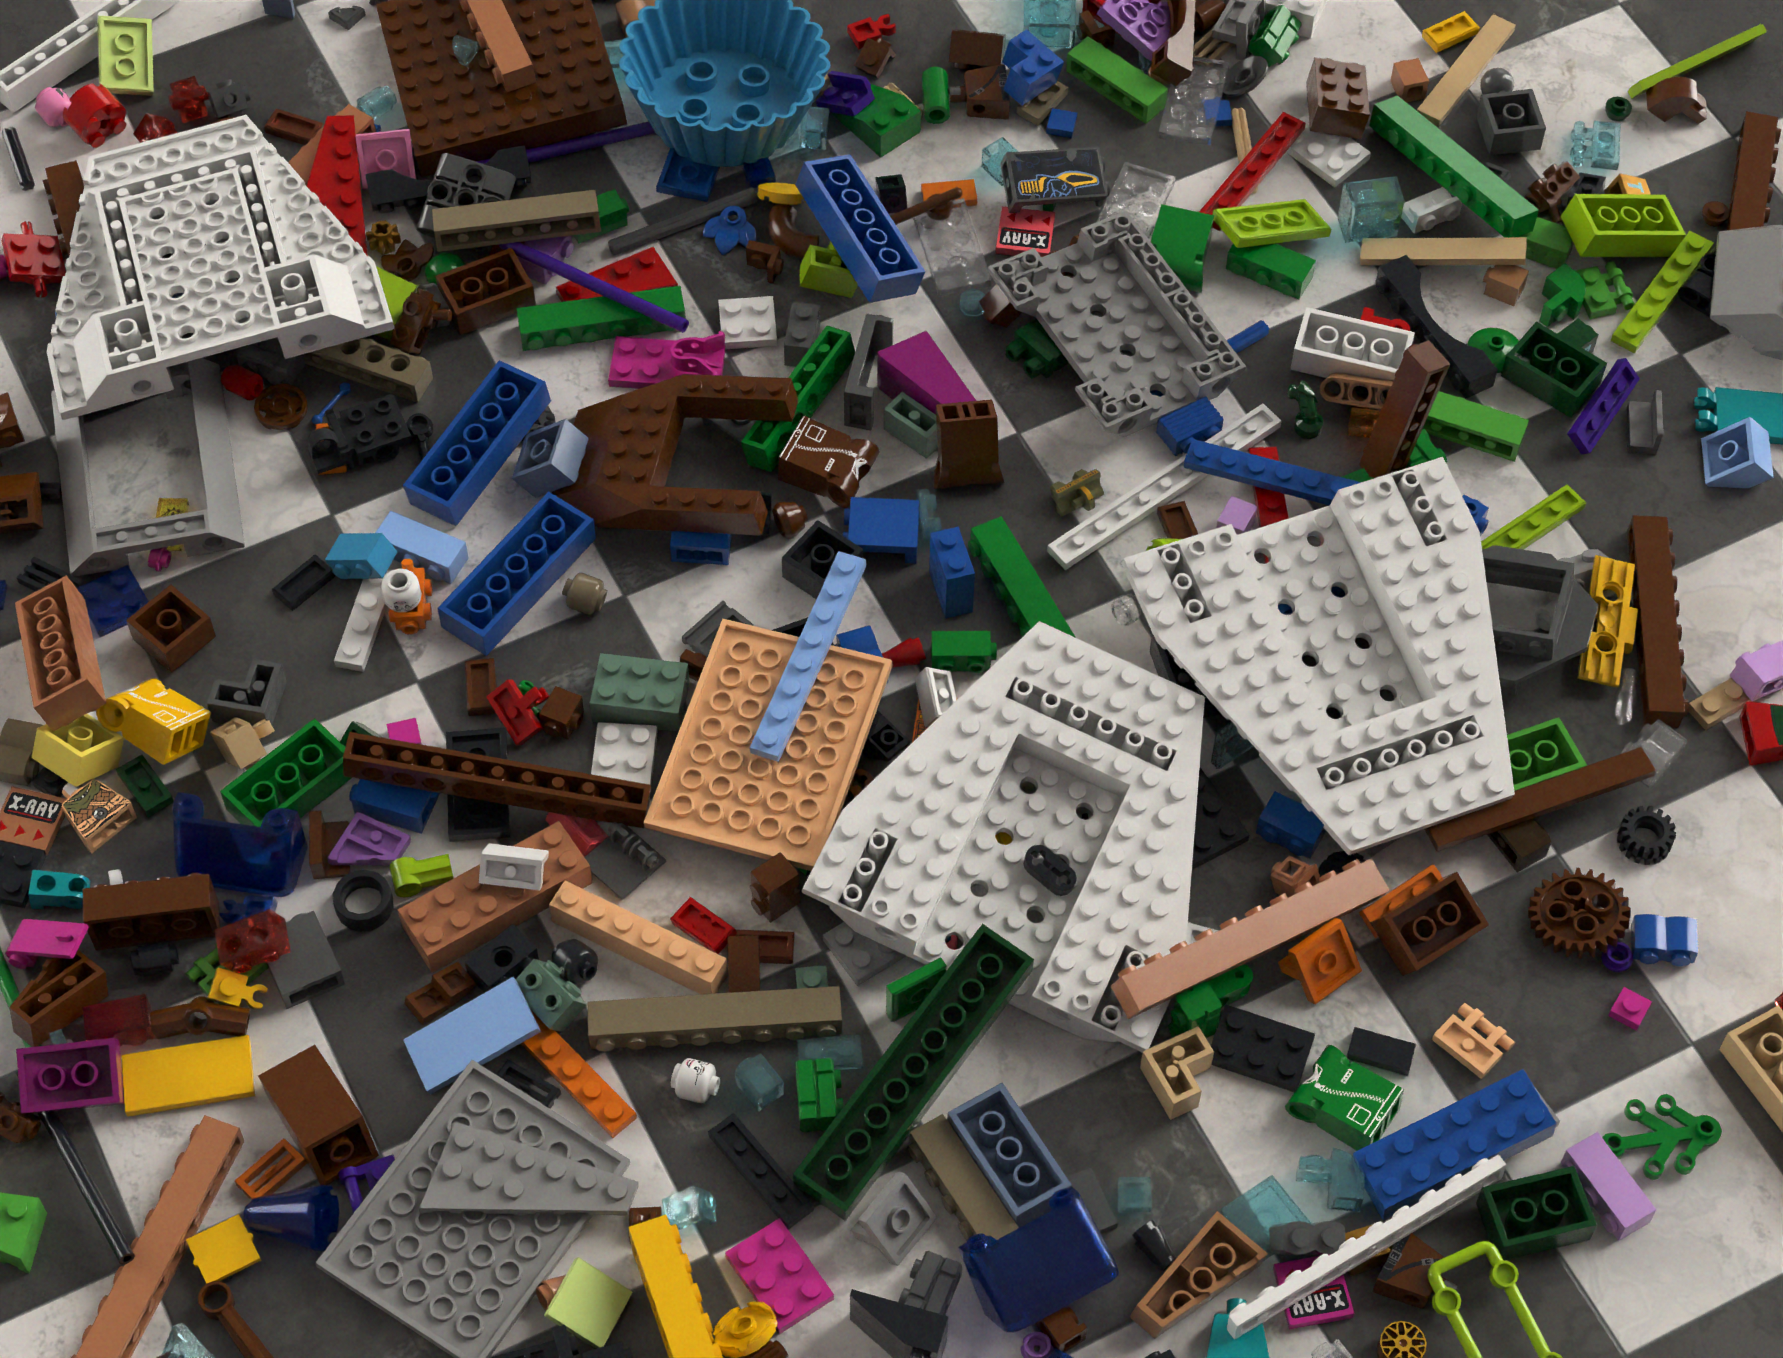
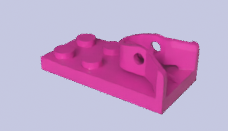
M719 331V334L704 338L689 337L677 341L616 336L608 378L609 387L640 389L682 374L722 376L726 353L725 334Z

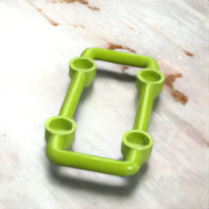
M1488 1241L1477 1242L1434 1262L1429 1267L1427 1277L1435 1293L1432 1298L1433 1308L1438 1314L1447 1316L1468 1358H1482L1458 1310L1461 1306V1297L1455 1289L1446 1287L1441 1274L1483 1254L1487 1256L1492 1266L1489 1271L1491 1283L1498 1289H1504L1538 1357L1563 1358L1560 1354L1550 1351L1516 1285L1518 1280L1516 1266L1509 1261L1503 1260L1494 1244Z

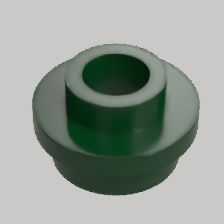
M1612 97L1607 100L1605 105L1606 114L1613 121L1625 120L1632 110L1631 103L1623 97Z

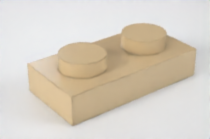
M1730 678L1690 702L1688 712L1707 730L1741 710L1746 702L1752 701L1743 692L1742 687Z

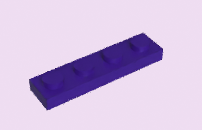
M1626 358L1617 359L1567 433L1581 455L1589 454L1640 379Z

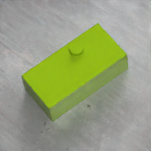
M1575 194L1561 215L1580 257H1671L1686 236L1666 195Z

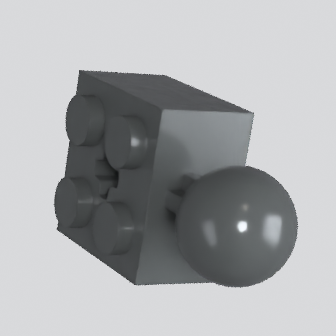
M1503 68L1488 70L1481 78L1480 89L1482 95L1476 117L1489 156L1541 150L1546 126L1533 89L1513 91L1514 80L1507 70Z

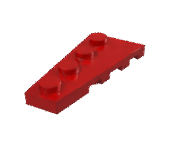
M654 247L588 273L629 293L678 286V283ZM572 281L556 286V294L561 302L602 296Z

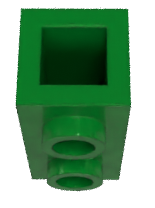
M615 189L596 196L601 232L574 235L578 244L628 225L627 213L630 212L628 203L624 197H619Z
M932 631L931 668L951 671V673L987 672L990 669L991 660H996L997 645L996 642H991V631Z

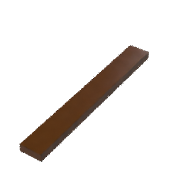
M1639 747L1516 790L1512 799L1428 827L1424 830L1435 850L1439 852L1653 777L1656 769L1643 748Z

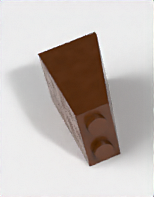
M316 1045L299 1052L295 1056L258 1075L268 1099L321 1187L339 1178L338 1172L341 1169L363 1165L379 1156L362 1114Z

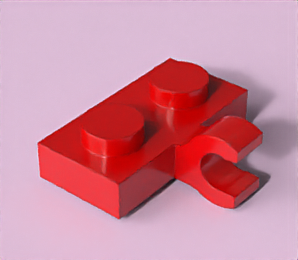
M507 679L486 696L516 745H523L543 729L532 708L549 698L544 687H541L539 690L537 687H533L523 696L514 680Z

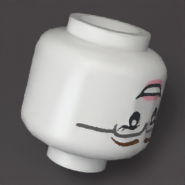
M395 569L387 573L382 579L381 590L385 604L391 610L407 612L419 604L422 593L418 578L413 572L407 569Z
M692 1058L685 1059L681 1064L677 1063L671 1078V1088H675L677 1097L697 1103H705L710 1095L715 1096L720 1085V1077L716 1076L713 1064Z

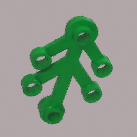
M1663 1094L1658 1097L1655 1103L1656 1112L1661 1116L1672 1117L1685 1127H1672L1647 1112L1642 1101L1632 1099L1624 1109L1625 1116L1631 1121H1638L1654 1132L1621 1137L1616 1133H1607L1602 1137L1618 1159L1623 1156L1626 1150L1660 1145L1655 1155L1649 1158L1643 1166L1644 1175L1651 1180H1656L1661 1177L1665 1168L1664 1164L1678 1142L1691 1140L1686 1151L1678 1154L1674 1161L1675 1170L1682 1175H1687L1692 1172L1696 1163L1695 1159L1702 1147L1716 1144L1721 1137L1722 1129L1719 1122L1708 1115L1695 1117L1676 1106V1100L1671 1095ZM1666 1102L1671 1108H1663L1660 1103ZM1630 1107L1638 1108L1640 1113L1635 1114L1631 1112ZM1701 1126L1707 1127L1711 1132L1706 1133L1702 1131ZM1608 1141L1617 1143L1619 1147H1611ZM1686 1160L1690 1167L1682 1166L1679 1161ZM1655 1165L1659 1172H1652L1648 1166Z

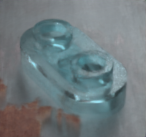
M928 488L916 490V500H919V519L924 541H930V533L941 531L940 517H934L933 512L937 510L936 497L934 493L930 494Z

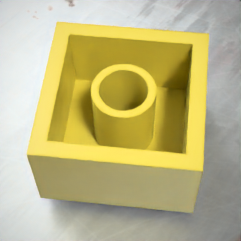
M85 714L74 720L71 724L52 731L47 724L38 727L32 758L68 783L77 787L119 767L124 737L106 729L98 720L89 714Z

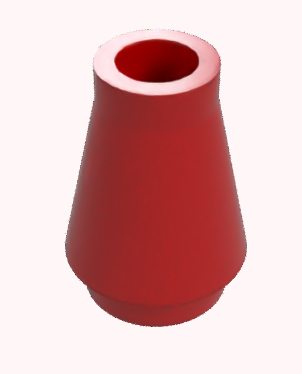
M909 637L882 653L883 658L892 660V668L920 665V661L926 660L919 637L915 639Z

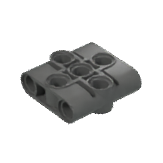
M443 153L433 181L428 186V195L416 230L426 236L435 238L432 209L460 206V202L465 199L471 200L473 204L509 200L516 177L509 172ZM472 175H478L482 178L477 183L468 181V178ZM439 191L447 193V196L441 200L433 197ZM494 245L468 249L490 254Z

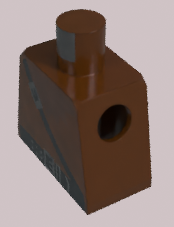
M1001 64L966 71L964 73V86L949 87L950 103L965 102L966 115L969 117L1009 119L1010 97L1003 90L1007 80L1005 65Z
M1411 1233L1394 1245L1372 1292L1424 1309L1431 1294H1435L1427 1277L1428 1269L1434 1262L1445 1257ZM1442 1277L1446 1287L1457 1289V1284Z

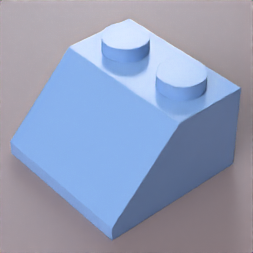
M1751 417L1701 438L1705 484L1707 486L1751 488L1774 478L1769 433Z

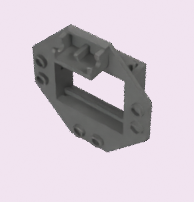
M1493 545L1482 549L1486 582L1560 594L1549 634L1492 625L1500 686L1510 688L1509 694L1518 695L1522 681L1587 651L1598 611V604L1574 579V563L1558 561L1549 553Z

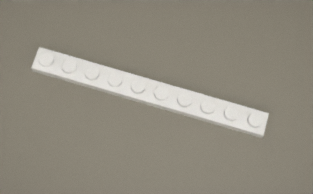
M1262 403L1205 442L1245 452L1281 427L1282 421ZM1185 454L1050 543L1047 552L1067 570L1156 511L1157 507L1165 505L1210 474L1184 468V460L1187 455Z
M1499 1154L1490 1160L1487 1158L1481 1159L1472 1167L1470 1172L1463 1176L1461 1174L1453 1176L1446 1182L1445 1187L1438 1191L1433 1189L1426 1192L1419 1199L1418 1203L1410 1208L1408 1205L1401 1207L1385 1223L1381 1221L1374 1223L1366 1230L1365 1235L1358 1239L1352 1237L1340 1245L1339 1250L1330 1256L1328 1254L1319 1256L1314 1260L1312 1266L1305 1271H1294L1285 1279V1283L1276 1288L1270 1286L1264 1289L1257 1296V1299L1248 1305L1246 1303L1239 1304L1230 1312L1227 1325L1228 1332L1234 1340L1400 1241L1478 1194L1482 1187L1493 1185L1501 1180L1507 1164Z

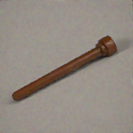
M958 187L895 213L890 217L896 225L960 198L962 190Z

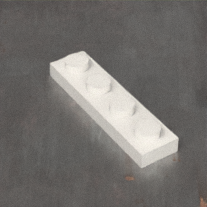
M388 569L385 575L392 571V569ZM383 578L363 579L334 659L335 667L364 672L387 607L381 590Z

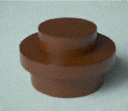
M1708 202L1702 209L1703 220L1710 226H1721L1729 218L1730 211L1721 202Z

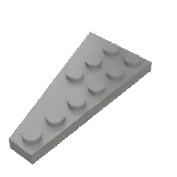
M455 1121L420 1204L419 1212L449 1211V1213H462V1211H482L484 1214L553 1212V1215L587 1213L588 1215L627 1216L639 1186L638 1181Z

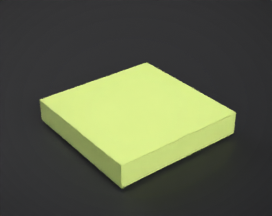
M578 1257L574 1259L544 1316L559 1326L565 1325L568 1332L597 1349L604 1347L633 1292Z

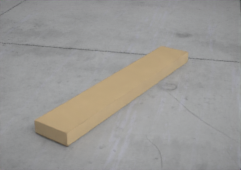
M1493 14L1419 106L1417 111L1432 124L1439 127L1512 35L1516 25Z
M1527 237L1362 238L1360 263L1361 265H1384L1407 255L1414 265H1525Z

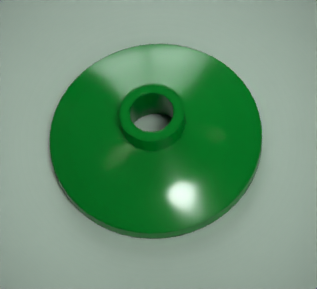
M1484 328L1475 332L1470 337L1467 345L1483 350L1498 369L1497 373H1502L1506 355L1519 340L1512 333L1504 329Z

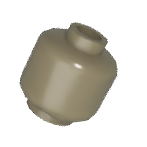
M578 573L573 580L567 579L562 595L567 596V607L586 615H591L595 610H601L608 590L604 589L602 580L585 573Z

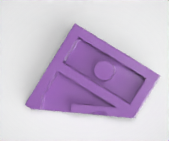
M356 812L328 856V863L331 865L390 866L392 861L403 856L411 843V836Z

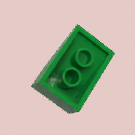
M871 84V90L875 99L856 116L830 113L881 158L921 132V110L904 95Z

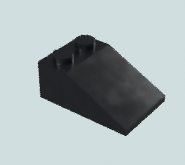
M851 1290L850 1320L892 1358H942L947 1342L948 1316L857 1290Z

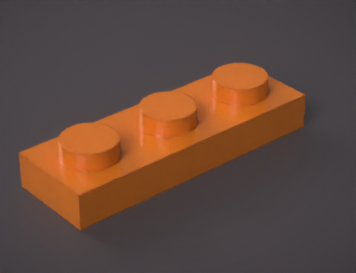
M1432 864L1358 913L1373 936L1377 938L1379 936L1370 922L1443 877L1435 865Z

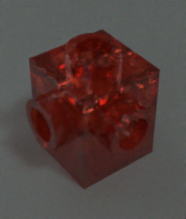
M195 76L169 84L172 95L168 96L173 111H178L183 123L208 116L205 101L209 100L204 85L199 86Z
M146 113L133 134L141 143L178 132L174 128L175 125L166 117Z

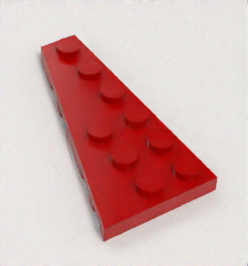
M354 115L327 116L307 187L318 196L322 205L332 212L346 228L349 236L359 243L367 255Z

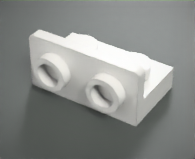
M1441 187L1398 205L1397 212L1415 234L1422 230H1430L1435 225L1446 220H1454L1460 215L1462 202L1457 196L1452 198L1448 191Z

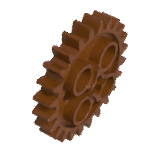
M1576 868L1575 875H1571L1567 869H1564V874L1561 878L1556 873H1552V882L1543 879L1542 888L1535 887L1534 897H1530V907H1528L1530 928L1535 929L1536 938L1543 937L1544 947L1553 943L1554 953L1559 952L1563 948L1565 949L1566 957H1569L1572 951L1577 952L1579 959H1582L1585 951H1588L1592 958L1595 957V949L1607 953V944L1616 947L1618 938L1624 939L1625 929H1629L1631 908L1628 907L1629 898L1623 897L1624 889L1622 887L1615 889L1614 879L1604 882V873H1601L1597 878L1593 877V869H1589L1586 875H1582L1580 868Z

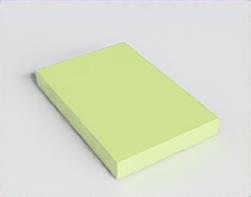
M98 15L99 86L100 84L104 85L112 94L153 96L152 19Z

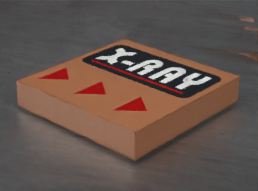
M11 786L0 810V841L41 849L48 856L65 818L62 804L67 799Z

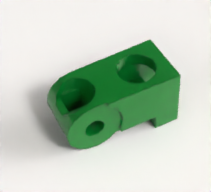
M1243 964L1207 982L1221 1001V1008L1225 1004L1229 1005L1248 994L1253 980V972L1248 965Z

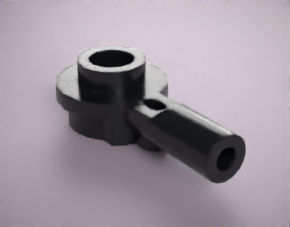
M417 413L410 416L406 425L411 438L417 441L420 460L422 461L430 451L427 438L433 433V423L426 415Z

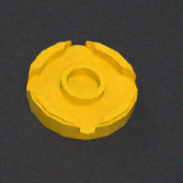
M763 183L758 186L757 196L761 200H764L765 196H767L772 203L798 205L804 199L795 184Z
M748 1302V1307L740 1309L738 1306L721 1317L714 1328L713 1335L715 1339L713 1341L714 1343L718 1342L722 1355L730 1358L747 1356L769 1342L776 1332L778 1323L770 1306L764 1302Z

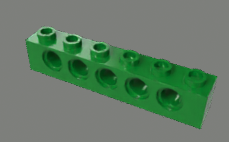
M831 326L824 328L788 377L792 378L798 397L793 422L757 420L741 441L748 465L769 472L774 470L779 463L780 454L803 415L808 418L813 416L853 361L855 348L850 332Z

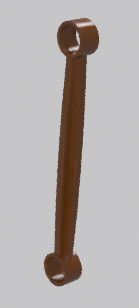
M212 1281L204 1285L198 1295V1302L203 1313L208 1318L219 1319L243 1357L274 1358L235 1310V1300L230 1288L220 1281ZM217 1291L227 1294V1301L221 1308L208 1309L205 1307V1301L210 1294Z

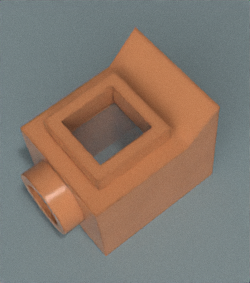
M1288 856L1283 862H1277L1273 866L1270 875L1275 893L1279 895L1286 893L1288 898L1295 895L1294 890L1307 882H1310L1312 886L1320 883L1318 880L1320 875L1317 864L1310 866L1291 856Z

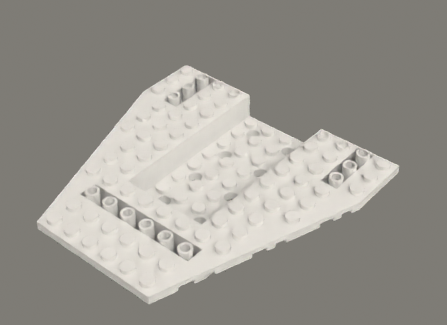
M247 115L88 157L83 180L85 183L83 194H80V209L76 213L70 241V256L66 259V274L62 278L56 305L55 324H52V339L47 347L49 366L62 420L174 390L170 366L278 337L284 357L287 359L395 329L373 259L367 256L359 243L349 236L346 228L326 206L322 205L318 196L308 189L304 180L284 157L277 153L276 148L271 143H268L263 137L262 132ZM221 239H228V240H227L226 242H224V243H221V244H218V243H217V242H218L219 240H221ZM166 254H173L169 258H162ZM232 278H239L236 282L227 283ZM184 293L178 298H172L174 294ZM242 318H250L247 322L237 323ZM187 333H194L189 338H182Z
M1443 457L1339 489L1329 506L1237 535L1232 524L1123 558L1121 564L1157 643L1164 650L1167 649L1175 658L1174 662L1181 669L1184 668L1196 681L1195 685L1226 720L1230 719L1238 728L1237 732L1244 740L1248 739L1260 753L1261 759L1291 792L1294 791L1302 799L1301 803L1309 812L1312 811L1324 824L1323 828L1348 855L1512 799L1515 795L1480 532ZM1315 536L1319 538L1321 546L1315 547L1310 545L1307 537ZM1254 554H1265L1269 562L1266 564L1257 562ZM1335 586L1342 588L1345 592V597L1339 598L1334 596L1331 588ZM1278 605H1289L1293 613L1290 615L1282 614L1278 610ZM1355 639H1366L1370 648H1359L1356 645ZM1302 656H1312L1316 660L1317 665L1314 667L1305 665L1302 661ZM1386 689L1391 691L1394 695V700L1385 701L1382 699L1380 690ZM1329 707L1339 710L1341 718H1330L1326 713V709Z
M1039 621L842 810L802 889V893L829 905L830 909L855 932L927 965L941 957L947 965L946 971L983 923L1034 959L1032 972L1008 1004L1078 1037L1109 1042L1119 1041L1143 1052L1149 1049L1170 1000L1128 1019L1111 985L1119 979L1118 973L1132 965H1135L1136 969L1145 966L1143 961L1157 953H1161L1162 957L1170 954L1169 949L1187 939L1205 697ZM1026 781L1031 782L1035 785L1036 792L1027 794L1021 790L1020 784ZM1085 807L1090 810L1092 817L1086 820L1081 819L1077 816L1076 809ZM1005 832L1011 836L1012 842L1008 845H1002L997 842L995 835ZM1034 845L1047 847L1059 858L1065 860L1067 865L1075 871L1077 877L1076 884L1068 895L1058 896L1053 894L1025 870L1023 860L1030 847ZM1041 855L1037 858L1033 857L1032 864L1036 866L1041 863L1043 865L1044 858ZM1065 875L1057 877L1056 884L1059 886L1062 883L1067 884L1068 878ZM974 884H981L987 889V894L983 897H977L972 894L970 887ZM1031 910L1039 911L1043 915V921L1032 923L1027 918V912ZM951 935H956L961 940L962 947L957 950L950 949L945 944V939Z

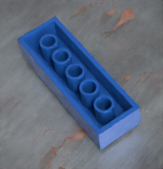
M851 154L804 162L795 185L868 302L873 303L916 294L926 271Z
M499 360L403 484L409 503L457 526L551 402L546 382Z
M548 491L437 608L441 628L487 656L596 539L594 519Z
M1522 1069L1354 1152L1351 1166L1384 1221L1392 1217L1401 1207L1408 1205L1410 1208L1418 1203L1419 1199L1426 1192L1433 1189L1438 1191L1445 1187L1446 1182L1457 1174L1463 1176L1470 1172L1472 1167L1481 1159L1487 1158L1490 1160L1499 1154L1504 1161L1552 1137L1557 1123L1526 1072Z

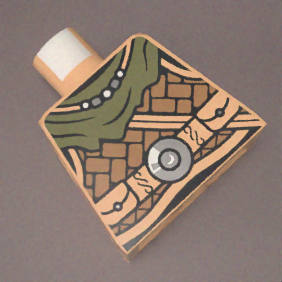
M91 780L84 787L80 785L75 787L67 783L62 790V794L67 798L62 804L65 816L91 854L137 818L132 803L128 799L98 780Z

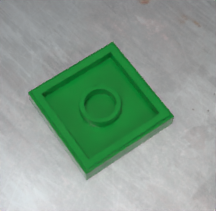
M941 957L886 986V1015L891 1022L905 1017L920 1007L946 972L947 965Z

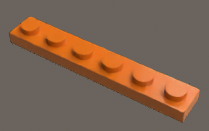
M531 1010L541 1032L520 1044L614 1138L637 1119L636 1112L555 1030L549 1029Z

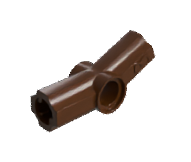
M199 996L187 1004L151 1011L150 1026L153 1036L155 1035L157 1039L185 1033L202 1035L207 1032L244 1036L247 1034L250 1008L217 1004L205 996ZM194 1013H203L206 1019H200Z

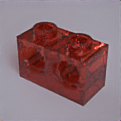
M270 909L214 930L219 962L222 966L235 973L248 972L255 965L263 962L277 961L280 956L291 952L285 918Z

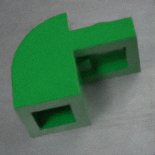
M1566 263L1549 274L1544 283L1542 295L1548 301L1543 305L1539 321L1546 327H1549L1555 321L1560 322L1566 315L1574 320L1579 315L1586 293L1585 282Z

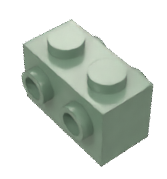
M533 959L517 977L516 981L530 1009L549 1029L563 1032L584 1009L587 1003L580 997L582 994L581 990L572 982H566L560 976L562 971L556 964L550 960L544 962Z

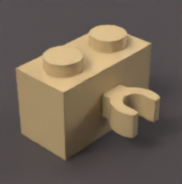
M235 717L212 730L210 734L228 764L239 769L245 768V770H248L260 761L261 757L267 754L259 739L271 734L275 730L270 721H266V719H262L251 726L249 722Z

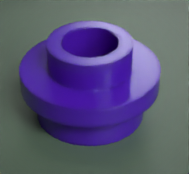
M1617 942L1616 947L1607 945V953L1602 952L1601 959L1609 970L1623 972L1630 968L1633 962V954L1628 945L1623 942ZM1612 956H1618L1622 961H1617Z

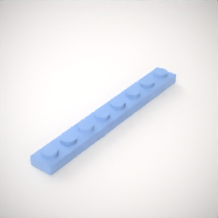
M838 551L750 745L751 754L779 762L866 568V559Z

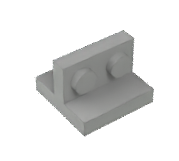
M1229 0L1212 29V38L1236 44V59L1238 60L1248 58L1251 54L1247 48L1266 15V0Z
M897 1172L859 1217L858 1222L850 1231L856 1239L876 1245L889 1263L898 1266L937 1219V1216L905 1173Z

